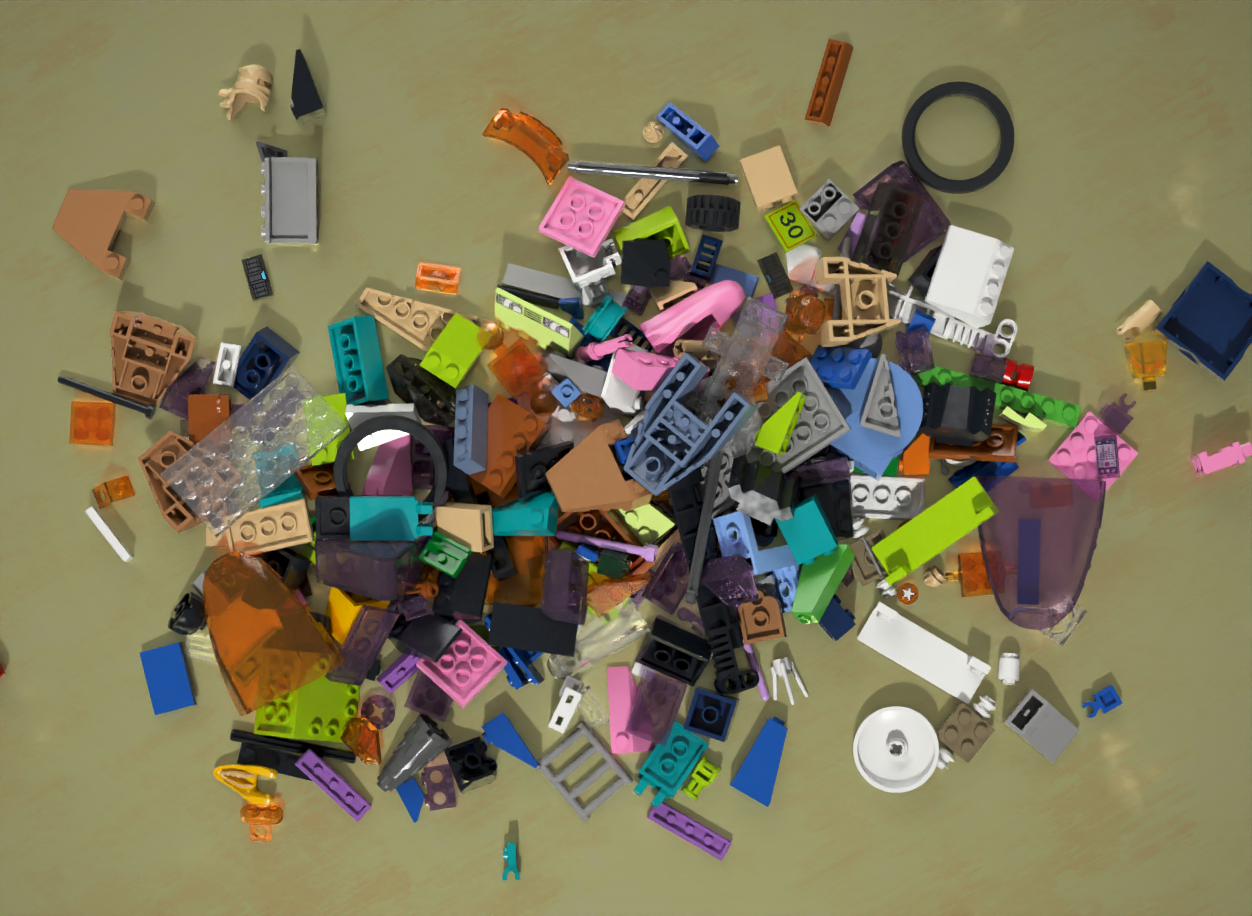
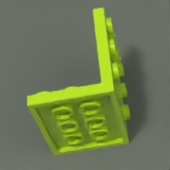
M262 648L254 734L292 739L354 743L363 658Z

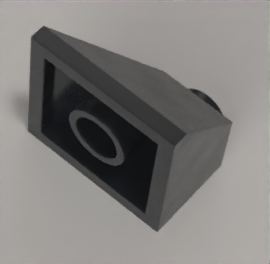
M664 239L622 241L621 283L643 287H670V261Z

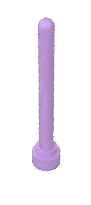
M562 530L556 532L558 539L641 555L642 558H645V561L655 562L657 557V545L648 544V546L640 547Z
M741 601L731 603L738 620V607ZM746 644L743 648L750 668L756 670L759 674L757 687L762 700L767 701L770 696L751 644Z

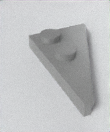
M881 354L859 426L900 438L901 433L898 425L887 356Z

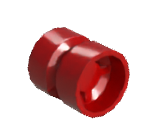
M1005 358L998 383L1006 386L1013 385L1017 389L1028 391L1034 366L1026 363L1018 365L1017 361ZM1012 371H1017L1015 379L1011 378Z

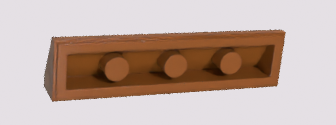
M832 39L828 40L805 120L830 126L853 51V46L849 43Z

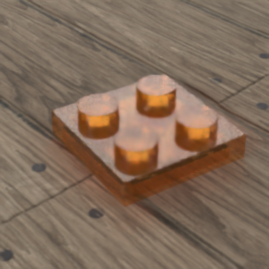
M72 401L69 444L113 446L115 403Z

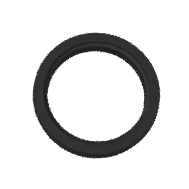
M948 82L928 90L911 106L903 124L902 147L911 170L926 185L945 193L965 194L988 186L1005 170L1013 152L1014 127L1006 107L991 91L969 82ZM965 96L975 99L985 105L997 120L1001 134L998 156L991 167L974 178L952 180L941 177L931 171L918 154L915 143L917 122L925 109L942 98Z
M385 415L374 417L359 424L345 437L339 446L334 461V482L339 496H354L347 478V463L355 446L372 433L382 430H398L416 437L431 454L435 467V479L431 491L422 502H433V510L442 499L447 486L448 464L441 444L428 428L404 416ZM418 514V522L429 514Z

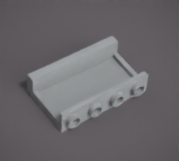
M266 157L265 162H261V175H265V183H261V196H265V204L261 205V216L265 217V226L261 228L262 238H265L266 244H317L318 157Z

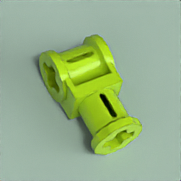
M704 755L693 770L692 779L681 790L697 801V796L704 786L707 787L712 783L722 768L712 764L707 760V756ZM703 766H706L708 769H710L712 773L706 770ZM698 782V785L695 787V789L691 791L695 784Z

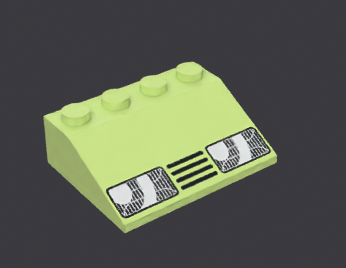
M497 287L495 291L494 319L499 322L498 326L508 332L513 329L518 332L517 336L526 341L531 338L536 341L535 345L544 350H547L549 347L555 350V352L564 354L565 358L573 359L575 349L580 346L584 338L573 324Z

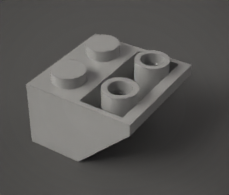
M828 179L799 210L813 228L829 242L857 214L859 208Z

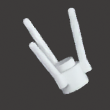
M789 657L772 661L774 667L770 669L772 672L774 700H777L778 674V677L784 678L790 703L792 705L795 704L788 678L791 672L804 696H809L795 669L794 662H790Z

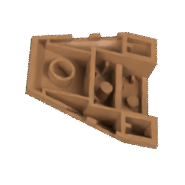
M116 310L110 328L113 394L146 406L150 404L157 406L191 359L197 337L183 326L143 312Z
M169 431L138 458L163 518L177 533L198 526L231 497L243 478L240 472L228 460L212 454L211 451L195 445L190 440L172 431Z

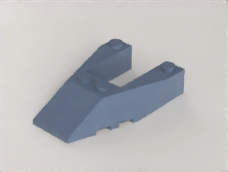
M688 353L682 356L646 404L642 422L639 423L634 444L632 443L623 469L655 496H658L711 459L747 423L758 408L742 394L733 392L709 426L682 405L709 370L705 364Z

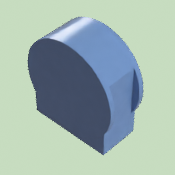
M871 358L854 390L826 387L852 429L830 444V452L839 457L848 458V461H854L856 468L879 481L892 459L904 452L913 441L922 421L923 402L920 390L914 379L903 368L888 361L898 425L901 433L900 438L860 427L859 425L880 360Z

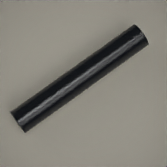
M497 285L498 288L528 303L558 310L559 299Z

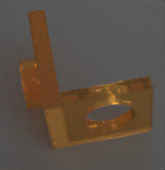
M128 476L104 482L92 489L99 509L135 495ZM100 491L104 493L105 501H102Z

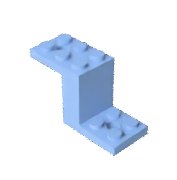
M737 511L714 518L713 521L726 573L729 577L728 581L743 579L742 572L748 570L751 576L765 574L768 577L773 574L775 576L776 596L781 603L782 613L791 611L801 574V566L798 565L789 546L783 545L758 551L750 516ZM734 531L737 533V539L734 536ZM786 585L789 587V594L787 593Z

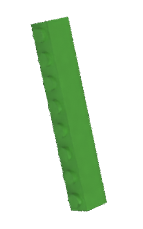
M917 360L914 362L911 377L917 386L924 388L933 381L940 387L946 383L960 387H971L974 385L980 391L988 387L996 393L995 408L1004 409L1008 406L1017 414L1024 416L1030 412L1039 420L1070 429L1076 428L1082 408L1078 405Z

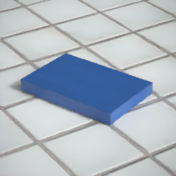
M182 642L140 653L155 715L197 704Z

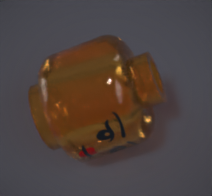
M581 393L576 400L571 402V412L574 413L575 418L579 421L595 422L603 415L604 403L598 396Z

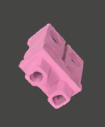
M1238 441L1218 450L1212 456L1208 457L1205 451L1190 457L1197 477L1231 465L1233 467L1246 462L1245 457L1252 455V445L1250 442L1240 445Z

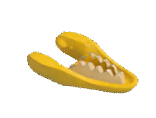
M224 765L214 769L213 774L217 780L235 790L246 800L258 805H267L274 802L275 797L259 791L256 782L258 774L276 778L278 772L275 769L258 765Z

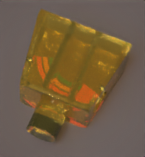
M1167 341L1126 344L1124 346L1132 379H1143L1144 391L1157 390L1156 377L1165 376Z

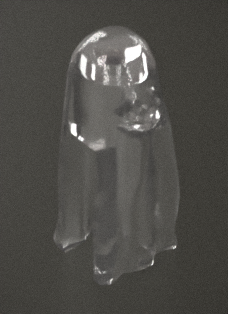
M627 597L601 613L583 630L577 633L574 657L551 654L547 661L548 670L556 679L565 680L567 675L574 677L591 668L602 658L625 648L650 632V627L635 607L631 598Z

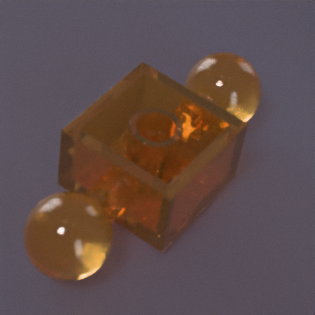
M495 323L482 325L477 332L479 345L486 350H494L498 355L487 364L488 369L514 401L527 392L531 397V409L536 415L540 417L552 415L557 409V398L551 391L541 390L536 384L547 375L544 367L521 339L508 348L503 342L504 332L499 325ZM514 365H516L517 367H523L521 369V374L518 375L517 373H512L514 371Z

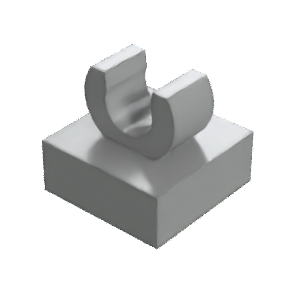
M604 279L584 287L592 308L600 305L607 295L611 297Z

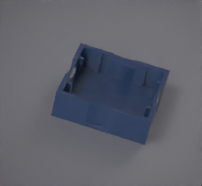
M1207 261L1154 328L1153 332L1221 383L1226 380L1252 343V294L1239 288L1230 277Z

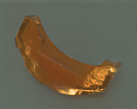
M501 108L482 134L484 137L498 139L511 144L525 153L541 170L548 185L553 183L570 160L568 154L563 152L561 148L563 143L559 137L540 120L521 111L517 115L511 113L508 109Z

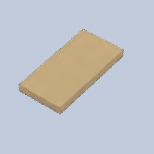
M307 499L223 517L231 559L315 541Z

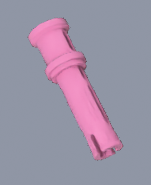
M625 334L602 343L592 342L589 346L577 347L574 356L575 359L584 361L586 365L589 361L601 360L604 355L616 352L618 348L632 347L633 342H626L633 339L629 334Z

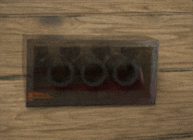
M878 182L851 261L859 264L864 263L869 265L868 267L897 274L898 278L925 197L891 183Z

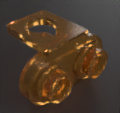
M248 803L240 810V817L242 821L249 823L250 840L271 842V825H276L283 820V810L275 804L258 805ZM258 827H263L267 834L259 836L255 831L258 830Z

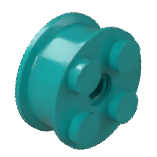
M607 295L582 328L585 331V335L591 334L600 341L599 343L604 342L607 336L612 333L628 307L623 308L614 302L613 296L609 297Z

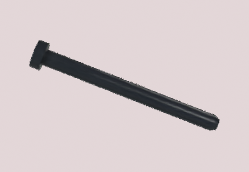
M63 375L59 376L57 380L60 384L143 413L145 418L150 420L156 411L155 405L150 404L146 406Z

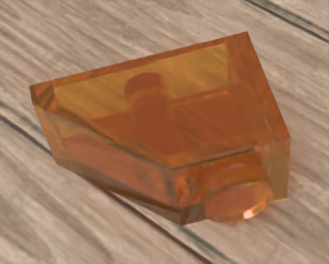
M366 717L351 718L340 739L364 764L380 765L382 760L379 731L373 725V722Z

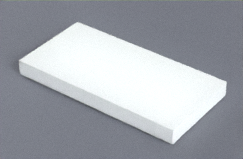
M848 474L852 517L912 520L924 511L926 478L882 476L878 481L869 475Z

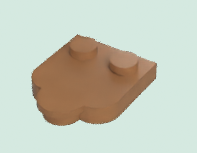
M760 587L754 588V595L748 596V600L743 601L738 607L744 645L787 637L780 601L774 596H769L765 589Z

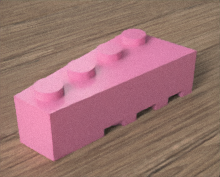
M618 348L611 372L634 390L657 391L680 359L670 355ZM710 368L692 392H704Z

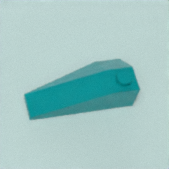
M542 493L524 499L521 498L492 508L493 536H556L559 504L554 493Z

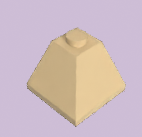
M670 280V287L650 288V292L661 313L698 292L696 284L692 282Z

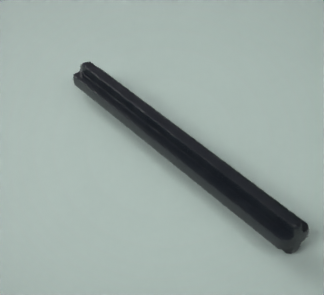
M233 729L230 735L231 741L303 754L310 748L321 758L352 764L356 762L357 753L268 735H259Z

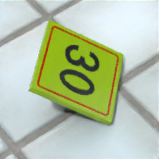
M796 200L764 216L786 253L818 236L812 225L799 210L800 206Z

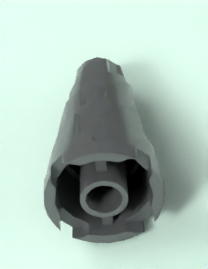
M421 713L416 717V720L406 731L404 738L394 749L393 755L377 777V785L383 791H393L452 744L451 738L444 729L440 730L437 727L438 724L425 714Z

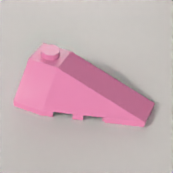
M410 434L379 445L366 477L362 495L413 496L414 484L412 483L411 473L413 471V464H411L410 451L412 450Z
M607 667L612 753L653 751L655 748L654 730L629 667Z

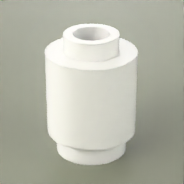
M1002 653L1001 658H999L998 679L1002 680V684L1015 685V681H1019L1021 662L1019 654Z

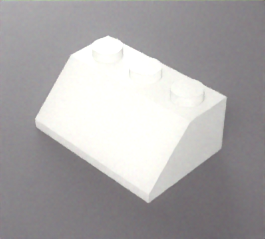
M634 344L630 348H625L626 350L649 353L648 350ZM616 351L612 355L601 397L615 415L636 417L644 407V396L647 390H634L611 372L617 354Z

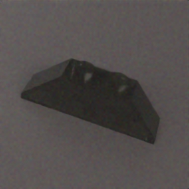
M400 354L386 367L394 393L405 403H414L419 417L425 422L448 427L455 421L456 389L421 367L420 363L422 360Z

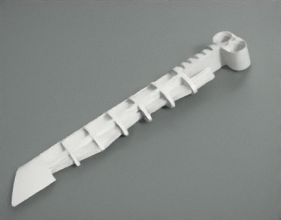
M804 243L787 253L785 252L789 279L835 296L837 284H816L815 263L820 259L823 249ZM886 283L889 318L901 319L902 323L910 325L916 310L936 319L930 334L946 340L951 338L953 339L952 342L959 341L960 345L964 343L968 345L967 348L972 346L975 348V351L978 349L982 350V354L990 356L994 361H1002L1007 357L1017 333V324L1013 320L1005 319L1001 321L995 334L954 319V316L927 303L923 297L910 296L914 287L913 284H911L908 294H906L891 283ZM1003 326L1010 327L1012 334L1005 335L1001 328ZM1002 346L1005 353L1001 355L995 353L994 347Z

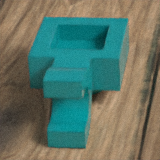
M516 842L507 843L506 848H503L504 861L508 860V867L503 872L502 880H507V873L510 871L515 873V880H519L520 873L517 869Z

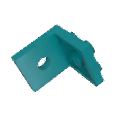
M295 444L253 453L262 493L259 499L260 508L301 500L305 497L306 492L294 476V468L300 467ZM275 464L284 466L285 472L283 475L278 476L273 473V466Z

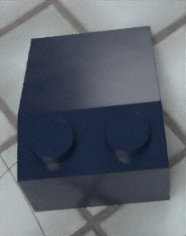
M269 327L256 332L239 359L234 388L259 407L290 369L300 352Z

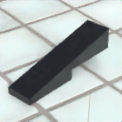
M487 491L476 495L479 505H491V508H494ZM493 536L494 548L485 552L487 556L493 558L491 571L493 577L500 582L519 573L505 536Z

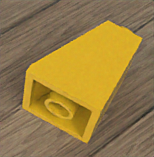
M369 576L333 582L331 585L325 616H328L331 620V635L344 649L362 646L390 604L391 599Z

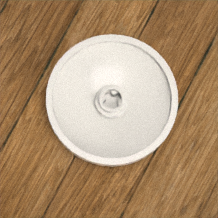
M892 706L877 710L862 722L854 738L853 755L859 772L872 786L886 792L902 793L916 789L931 777L939 761L940 744L933 725L925 716L907 707Z

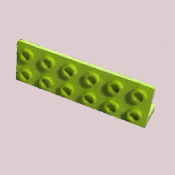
M975 476L872 547V551L889 574L885 580L889 586L897 583L1000 511Z

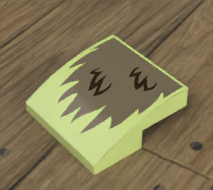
M1008 406L998 415L1005 422L1011 425H1018V428L1027 431L1040 432L1047 426L1030 412L1022 418Z

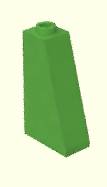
M838 544L835 547V552L824 556L822 553L816 556V561L805 566L803 563L791 610L798 622L802 624H810V622L819 623L855 557L848 544Z

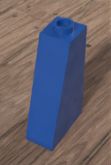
M775 716L773 720L768 718L730 784V786L767 807L771 802L787 734V728L784 727L785 722Z

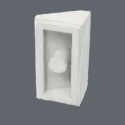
M221 342L213 379L214 385L234 388L241 345Z

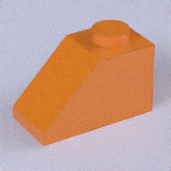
M922 433L902 454V458H898V471H902V476L929 475V436Z

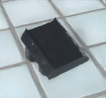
M480 736L444 750L462 794L481 786L489 785L497 779L495 776L497 763L494 759L487 756V746Z

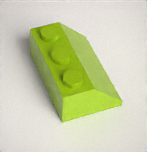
M671 206L612 232L621 254L622 241L664 239L669 260L690 251L678 218Z

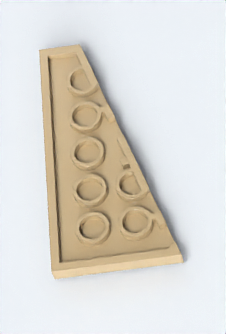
M367 287L355 304L356 307L368 315L374 316V319L426 353L455 313H458L489 334L497 324L495 321Z

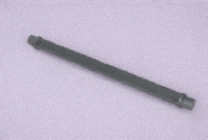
M579 160L577 162L568 161L567 171L586 174L725 185L738 183V175L730 174V172Z
M726 445L711 458L689 581L685 592L687 594L685 602L695 604L696 596H698L707 539Z

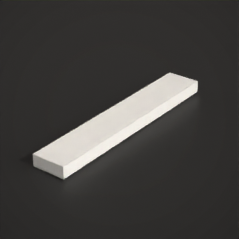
M510 263L507 264L503 285L557 299L580 297L582 305L592 307L584 288L576 290L571 279ZM608 289L610 296L614 297V302L623 308L629 307L628 304L624 303L629 294Z

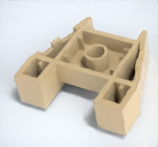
M822 257L815 263L816 284H840L843 320H827L820 325L822 347H842L889 330L901 323V319H889L886 283H890L897 278V274L871 268L867 264H859L845 257Z

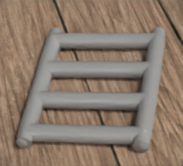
M581 721L577 726L578 728L544 758L536 759L541 767L540 771L579 817L586 822L590 817L589 814L624 784L628 785L633 780L589 727ZM584 735L592 745L555 775L547 765ZM598 751L605 762L569 791L562 781ZM612 768L619 778L583 808L576 800V797Z

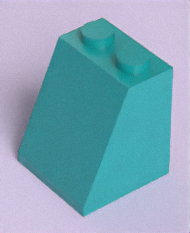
M817 494L796 504L794 518L785 521L775 519L798 565L802 563L805 566L816 561V556L822 553L824 556H827L836 551L835 547L838 546V541Z

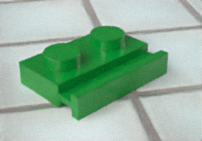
M435 531L433 538L428 541L418 558L445 574L456 578L466 563L467 557L472 552L470 549Z

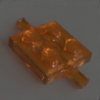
M1001 551L958 554V572H946L945 576H954L947 577L946 581L959 580L962 597L1004 594L1006 576H1017L1018 571H1010L1018 570L1017 566L1005 568L1002 562Z

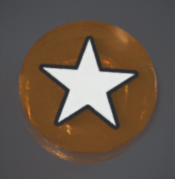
M911 583L902 584L897 590L898 600L906 605L914 603L919 595L917 587Z

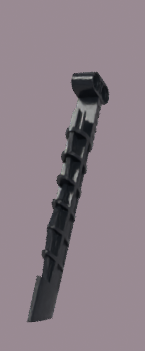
M700 466L668 488L689 572L691 570L703 501L694 485L704 481ZM711 520L696 600L705 636L709 638L707 643L711 645L709 651L713 653L711 657L715 661L713 666L717 668L714 687L721 694H736L757 686L759 674L754 669H738L734 649L744 646L739 628L741 621L738 620L730 604L735 601L734 597H727L719 581L726 578L727 573L718 575L717 555L721 554V549L716 550L715 526ZM745 674H747V681H746V682H745V680H744ZM727 680L729 681L728 689L726 687Z

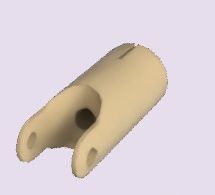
M1149 299L1116 330V333L1122 335L1131 328L1130 332L1122 340L1124 344H1128L1162 314V311Z
M679 339L675 342L673 351L678 359H681L685 353H688L699 360L716 359L715 356L707 355L708 349L711 346H719L720 344L716 341Z

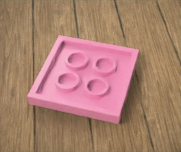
M569 176L539 226V233L595 258L622 212L625 202Z
M1089 411L1047 461L1097 502L1137 456L1138 452ZM1114 440L1117 473L1098 475L1096 441Z
M460 619L455 625L459 626L463 631L438 662L435 663L421 658L416 663V666L464 708L507 665L508 661Z

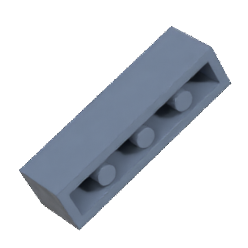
M475 384L456 389L453 465L468 475L486 470L489 394Z

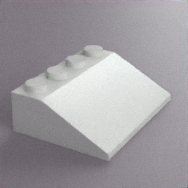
M950 225L925 301L976 329L991 324L1014 248L996 238Z

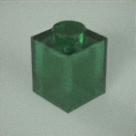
M604 548L600 553L597 574L622 580L626 573L629 574L631 569L630 553Z

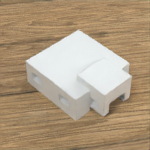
M612 238L603 242L595 258L567 245L558 248L576 290L614 275L613 267L622 263Z
M567 675L558 694L561 696V700L548 727L563 734L565 733L583 695L579 693L583 682ZM574 684L579 685L577 691L572 690ZM569 695L574 696L571 704L566 702ZM559 716L564 718L560 726L555 724Z

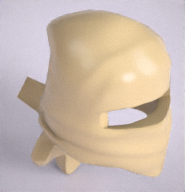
M257 64L242 66L238 68L239 77L235 86L230 89H221L218 92V96L225 97L226 99L221 102L220 106L228 109L227 119L229 121L235 118L246 102L259 103L262 111H266L273 76L269 70Z

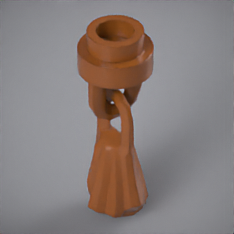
M431 581L418 583L417 585L395 582L393 586V593L397 597L409 593H418L425 599H432L439 592L438 586Z

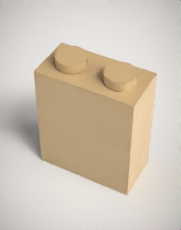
M780 145L740 159L739 164L757 210L762 209L764 212L774 208V204L781 201L782 204H787L795 200L794 197L797 196L798 192Z
M447 502L436 506L437 533L470 549L472 552H484L494 548L491 505Z

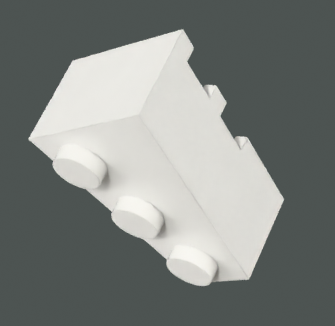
M414 403L367 404V406L346 405L345 414L352 430L369 419L385 415L404 416L422 424ZM398 430L378 431L362 439L358 443V447L362 451L409 434Z

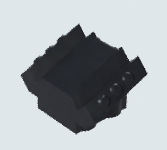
M933 381L925 386L923 417L919 431L926 436L935 437L936 443L973 447L976 441L983 442L990 438L996 393L988 387L980 391L974 385L971 387H960L946 383L940 387Z
M746 455L733 459L728 490L731 498L735 501L733 506L737 511L768 525L772 524L774 518L779 521L794 518L799 489L795 477L785 480L782 471L771 470L761 465L759 460L748 463Z

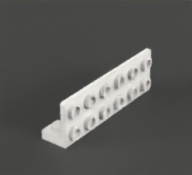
M881 602L876 604L857 637L858 641L966 704L970 702L982 679L991 669V666L974 656H969L899 615L897 611Z

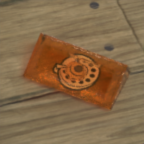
M419 263L415 278V288L457 294L461 269Z

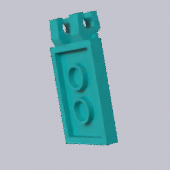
M350 496L349 498L350 541H415L419 539V535H433V524H418V514H432L433 502H418V500H415V496Z
M676 720L671 723L638 771V778L641 780L632 791L640 796L647 785L657 790L658 793L650 803L655 808L660 806L665 797L668 799L674 797L709 746V743L692 731L683 729L684 726Z

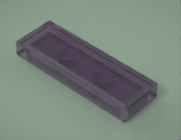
M847 456L797 465L784 474L785 480L795 477L799 488L851 479Z

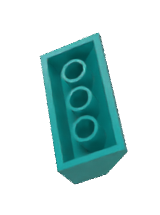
M354 316L328 326L339 392L346 394L347 405L365 406L389 399L374 316Z

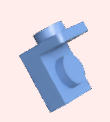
M565 378L560 384L554 381L549 386L551 393L565 408L581 394L568 378Z

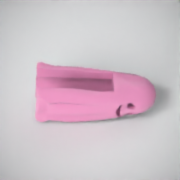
M732 280L717 282L640 324L639 328L657 354L675 356L673 348L677 340L707 341L718 332L743 304L746 297L745 291L739 283Z

